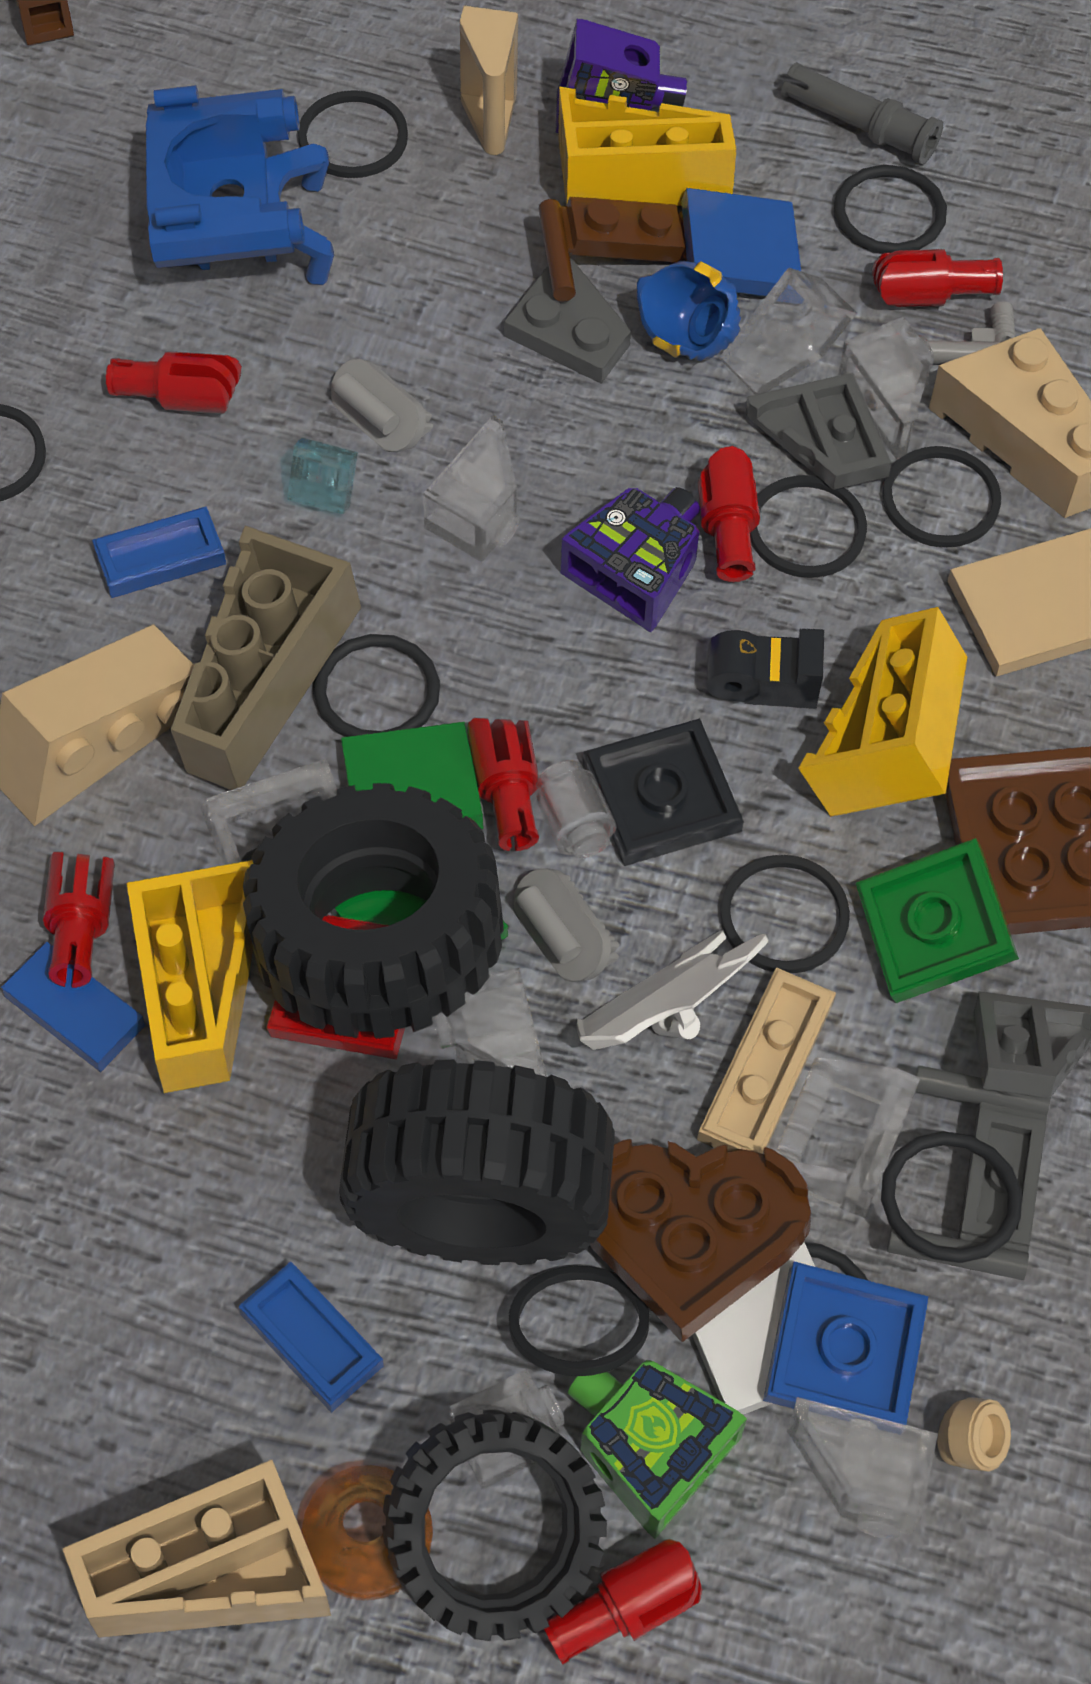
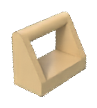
M463 6L460 18L461 103L485 152L490 155H498L505 149L517 96L518 13Z

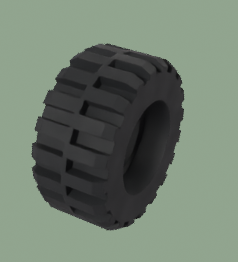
M373 783L372 790L356 791L355 785L337 789V796L322 800L319 795L304 802L301 806L302 812L295 817L288 813L272 828L273 839L264 837L252 855L253 864L245 872L243 882L245 900L243 907L258 970L264 985L272 989L274 999L286 1011L291 1013L299 1011L302 1022L321 1030L327 1024L334 1026L335 1034L358 1038L359 1031L373 1032L376 1039L395 1037L394 1030L411 1026L413 1032L431 1026L433 1024L432 1017L441 1012L446 1017L450 1016L466 1004L464 995L466 992L474 995L482 988L490 977L489 968L498 962L502 949L501 934L504 931L497 866L492 847L485 843L484 832L474 820L467 816L462 817V810L441 797L437 802H433L429 792L408 786L406 792L395 791L394 786L390 783ZM373 891H401L418 896L426 901L421 908L409 917L382 928L368 930L346 929L322 920L324 916H327L328 913L344 901Z
M455 1059L435 1060L432 1065H421L419 1062L405 1064L397 1072L386 1070L377 1074L372 1081H368L352 1100L339 1187L340 1202L350 1221H354L356 1227L365 1234H375L378 1241L389 1246L399 1245L405 1247L410 1253L422 1256L430 1254L443 1257V1260L460 1263H462V1260L478 1261L481 1265H500V1262H515L517 1265L535 1264L537 1260L541 1259L549 1261L564 1259L569 1252L578 1254L586 1250L591 1243L596 1241L607 1226L615 1139L613 1122L602 1104L596 1102L592 1094L583 1088L573 1089L567 1080L552 1074L548 1077L538 1075L531 1068L514 1065L513 1068L495 1066V1062L475 1060L474 1064L457 1063Z

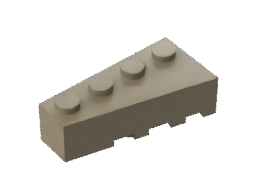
M244 526L239 540L241 551L235 567H229L223 584L225 595L217 617H211L206 630L205 638L207 645L201 662L194 664L171 727L172 735L187 773L238 793L241 792L361 609L350 562L248 526Z

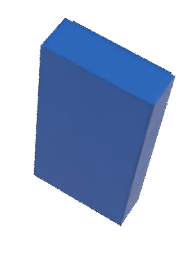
M207 506L92 540L94 552L111 598L226 565L225 552Z
M46 942L1 987L4 997L101 1073L146 1026L144 1018L93 977L85 986L72 988L73 964L68 965L65 987L55 984L48 974L53 946Z
M289 1262L238 1306L240 1315L331 1413L384 1367L383 1358L292 1262Z

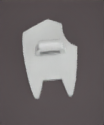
M723 930L713 934L684 952L680 959L625 991L585 1019H577L576 1029L580 1041L593 1050L624 1044L651 1025L654 1032L658 1035L683 1039L696 1037L700 1030V1021L695 1015L693 1008L746 965L769 942L766 934H760L726 952L723 956L713 954L712 952L726 939V935Z

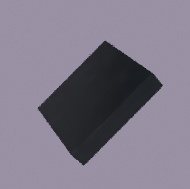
M700 718L583 752L582 763L624 866L742 832L744 820Z

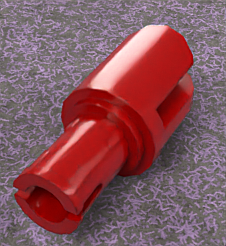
M944 249L899 250L881 254L874 262L872 276L875 286L887 305L897 307L944 306L946 300H950L951 295H1000L1003 284V266L1000 258H993L991 260H952L951 256L947 255Z
M173 351L165 352L158 362L112 358L106 370V387L111 396L156 398L165 410L224 414L241 377L242 366L236 358L229 355Z
M729 446L720 448L710 456L708 465H706L699 476L700 520L704 532L715 539L717 576L723 581L740 582L752 577L753 571H755L750 533L759 525L760 511L751 459L742 449Z
M473 718L468 722L467 726L472 762L479 795L482 799L493 804L498 831V844L500 848L510 851L512 848L510 837L513 836L515 851L528 849L539 840L530 796L538 789L540 783L529 722L519 720L514 724L512 720L495 719L490 726L488 718Z
M53 852L50 857L43 914L44 926L54 935L52 960L48 974L55 984L65 987L68 965L73 964L72 988L85 986L90 982L92 978L91 963L94 939L103 935L109 926L115 863L113 858L103 857L97 889L98 898L86 894L90 855L77 854L73 892L59 895L62 888L63 876L61 874L64 852Z
M666 1539L614 1568L611 1567L599 1574L602 1581L596 1584L599 1591L573 1605L574 1607L562 1618L556 1614L547 1619L549 1627L544 1630L562 1665L568 1663L569 1659L618 1632H621L624 1638L631 1635L633 1641L643 1637L647 1632L682 1614L700 1602L703 1589L688 1550L680 1542Z

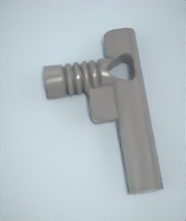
M1008 302L995 303L990 309L992 328H973L970 341L921 340L919 362L944 364L1014 338L1013 306Z

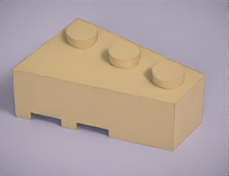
M1041 328L938 366L929 409L941 419L947 415L971 434L969 442L983 452L989 448L1011 466V476L1062 517L1067 518L1091 508V400Z
M153 624L3 692L0 704V790L35 827L172 727L194 664Z
M269 1460L62 1548L87 1619L98 1638L331 1616L326 1592L273 1460Z

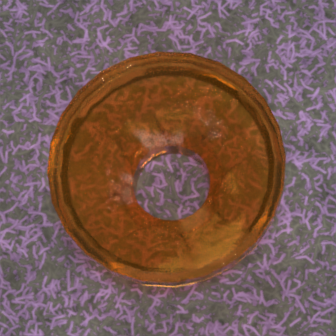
M362 1465L337 1472L327 1479L313 1494L304 1514L301 1531L320 1580L331 1591L346 1598L363 1601L376 1600L398 1593L403 1589L387 1557L389 1554L383 1541V1533L376 1540L361 1542L351 1538L344 1529L345 1516L354 1505L361 1502H371L383 1509L385 1495H391L393 1489L390 1479L394 1471L387 1467ZM428 1508L425 1515V1546L430 1555L433 1529L432 1518Z

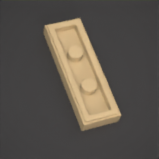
M779 968L775 969L699 1129L698 1141L714 1148L720 1145H728V1152L750 1150L764 1154V1147L767 1148L832 1008L836 992Z

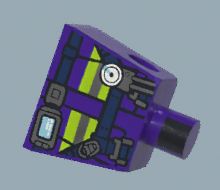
M577 18L559 86L576 89L577 99L608 104L609 96L615 95L627 97V107L651 111L652 107L660 108L661 103L683 107L686 97L687 79L660 74V46L655 40ZM559 86L556 97L555 133H559Z
M680 487L673 488L661 502H658L638 488L626 489L562 538L560 573L651 633L660 622L695 564L699 530L691 521L700 512L697 500L691 493Z

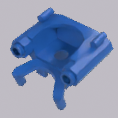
M197 85L154 90L155 104H148L146 121V191L149 242L153 262L156 267L170 268L198 264L202 270H210V262L265 256L266 262L277 261V254L294 253V248L311 256L306 279L311 284H325L328 280L334 258L333 245L327 240V237L303 225L300 208L289 209L287 201L280 202L284 185L289 179L303 175L302 186L306 190L320 191L323 188L329 165L328 151L325 147L313 143L275 156H267L266 142L289 140L290 131L300 130L296 97H285L283 89L199 98ZM227 184L238 185L244 190L243 197H212V194L217 188Z

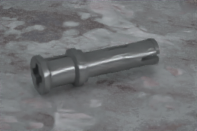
M798 62L790 67L787 76L809 86L808 89L785 80L781 89L783 96L793 98L862 129L868 133V137L873 143L881 146L889 144L912 155L913 161L920 164H925L930 159L941 138L944 121L934 117L929 119L921 117L904 109L903 103L894 99L877 100L805 68Z

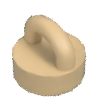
M973 1397L959 1400L952 1404L944 1414L938 1430L937 1447L940 1457L949 1465L969 1470L990 1472L997 1469L1006 1458L1011 1440L1010 1421L1005 1409L998 1401Z

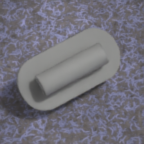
M352 359L345 362L335 373L331 384V399L334 406L384 450L391 452L409 450L433 428V424L429 422L432 414L427 412L419 401L373 362L363 359Z
M536 869L528 873L520 881L514 895L515 913L556 972L563 979L568 981L591 980L598 976L605 967L619 958V955L615 952L619 947V943L614 941V936L610 935L609 930L605 929V925L601 924L600 920L596 918L595 914L588 907L587 902L583 900V895L579 894V889L575 887V883L571 881L569 875H565L556 869Z

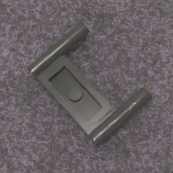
M918 1065L913 1085L914 1092L979 1105L973 1137L994 1147L1013 1168L1022 1191L1021 1220L1010 1240L994 1253L982 1259L964 1263L931 1259L907 1246L892 1227L889 1234L887 1252L1024 1281L1029 1261L1028 1251L1046 1119L1051 1098L1029 1095L1022 1097L1007 1096L999 1091L983 1089L982 1078ZM971 1151L958 1239L912 1230L918 1236L937 1246L961 1249L982 1244L998 1232L1007 1215L1008 1194L1001 1175L985 1158Z

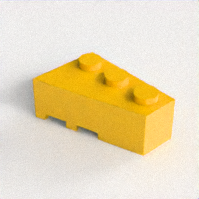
M559 86L558 142L566 206L569 197L675 204L681 206V200L686 188L733 194L736 144L730 114L661 103L659 112L627 107V97L610 95L607 104L577 99L576 89Z
M939 607L881 620L849 677L854 686L842 709L832 708L824 721L829 732L816 755L815 753H806L798 767L830 817L946 794L967 655Z
M252 860L126 883L154 1057L164 1093L230 1081L253 954V945L243 907L245 900L243 882L245 872L253 864Z

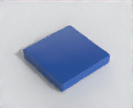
M686 188L681 200L687 261L696 263L701 261L722 272V276L735 285L736 292L797 300L803 289L793 203Z
M794 1261L788 1272L763 1401L900 1437L906 1430L929 1296Z

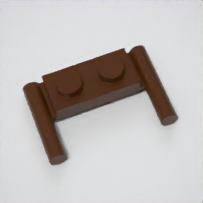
M569 197L567 206H561L559 201L555 199H547L539 204L538 209L554 298L558 301H569L576 295L569 253L580 256L666 262L687 261L682 212L678 214L677 205L583 197Z

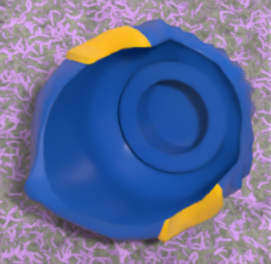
M678 261L662 268L653 275L640 277L637 281V301L641 322L647 334L651 337L653 345L675 358L679 355H686L689 360L696 359L697 361H702L705 358H713L721 350H726L729 344L734 343L735 337L738 336L740 331L739 322L742 317L737 306L739 301L737 300L736 287L722 276V272L701 261L699 263Z

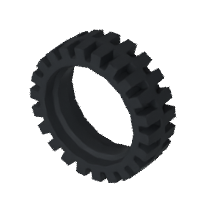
M499 1409L483 1410V1414L478 1415L466 1412L454 1416L455 1422L447 1426L439 1423L427 1432L430 1437L422 1444L416 1441L405 1453L409 1459L403 1468L397 1466L390 1479L393 1489L391 1495H385L383 1513L386 1517V1525L382 1526L383 1541L389 1554L387 1557L397 1579L413 1602L430 1618L438 1621L446 1629L459 1635L465 1632L474 1639L491 1641V1635H498L504 1641L521 1638L520 1630L527 1628L533 1633H537L549 1627L546 1618L556 1613L561 1618L574 1607L569 1601L576 1591L584 1595L593 1582L587 1574L591 1566L599 1568L604 1551L598 1545L600 1537H607V1520L601 1514V1507L605 1506L602 1490L595 1484L594 1478L596 1476L589 1464L575 1447L547 1425L526 1415L513 1411L512 1414L505 1413ZM511 1452L535 1461L551 1476L562 1502V1532L553 1557L532 1581L508 1593L478 1595L452 1586L436 1571L425 1546V1515L436 1487L454 1467L480 1454Z

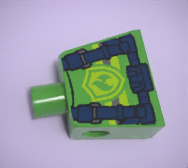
M650 1360L644 1361L624 1385L609 1372H604L591 1376H577L568 1390V1395L594 1416L582 1433L580 1450L584 1457L654 1539L660 1535L741 1440L747 1420L736 1409Z

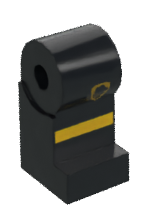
M800 629L798 638L756 636L750 632L740 630L724 631L716 634L708 644L707 690L717 698L745 702V704L817 709L823 680L824 630Z

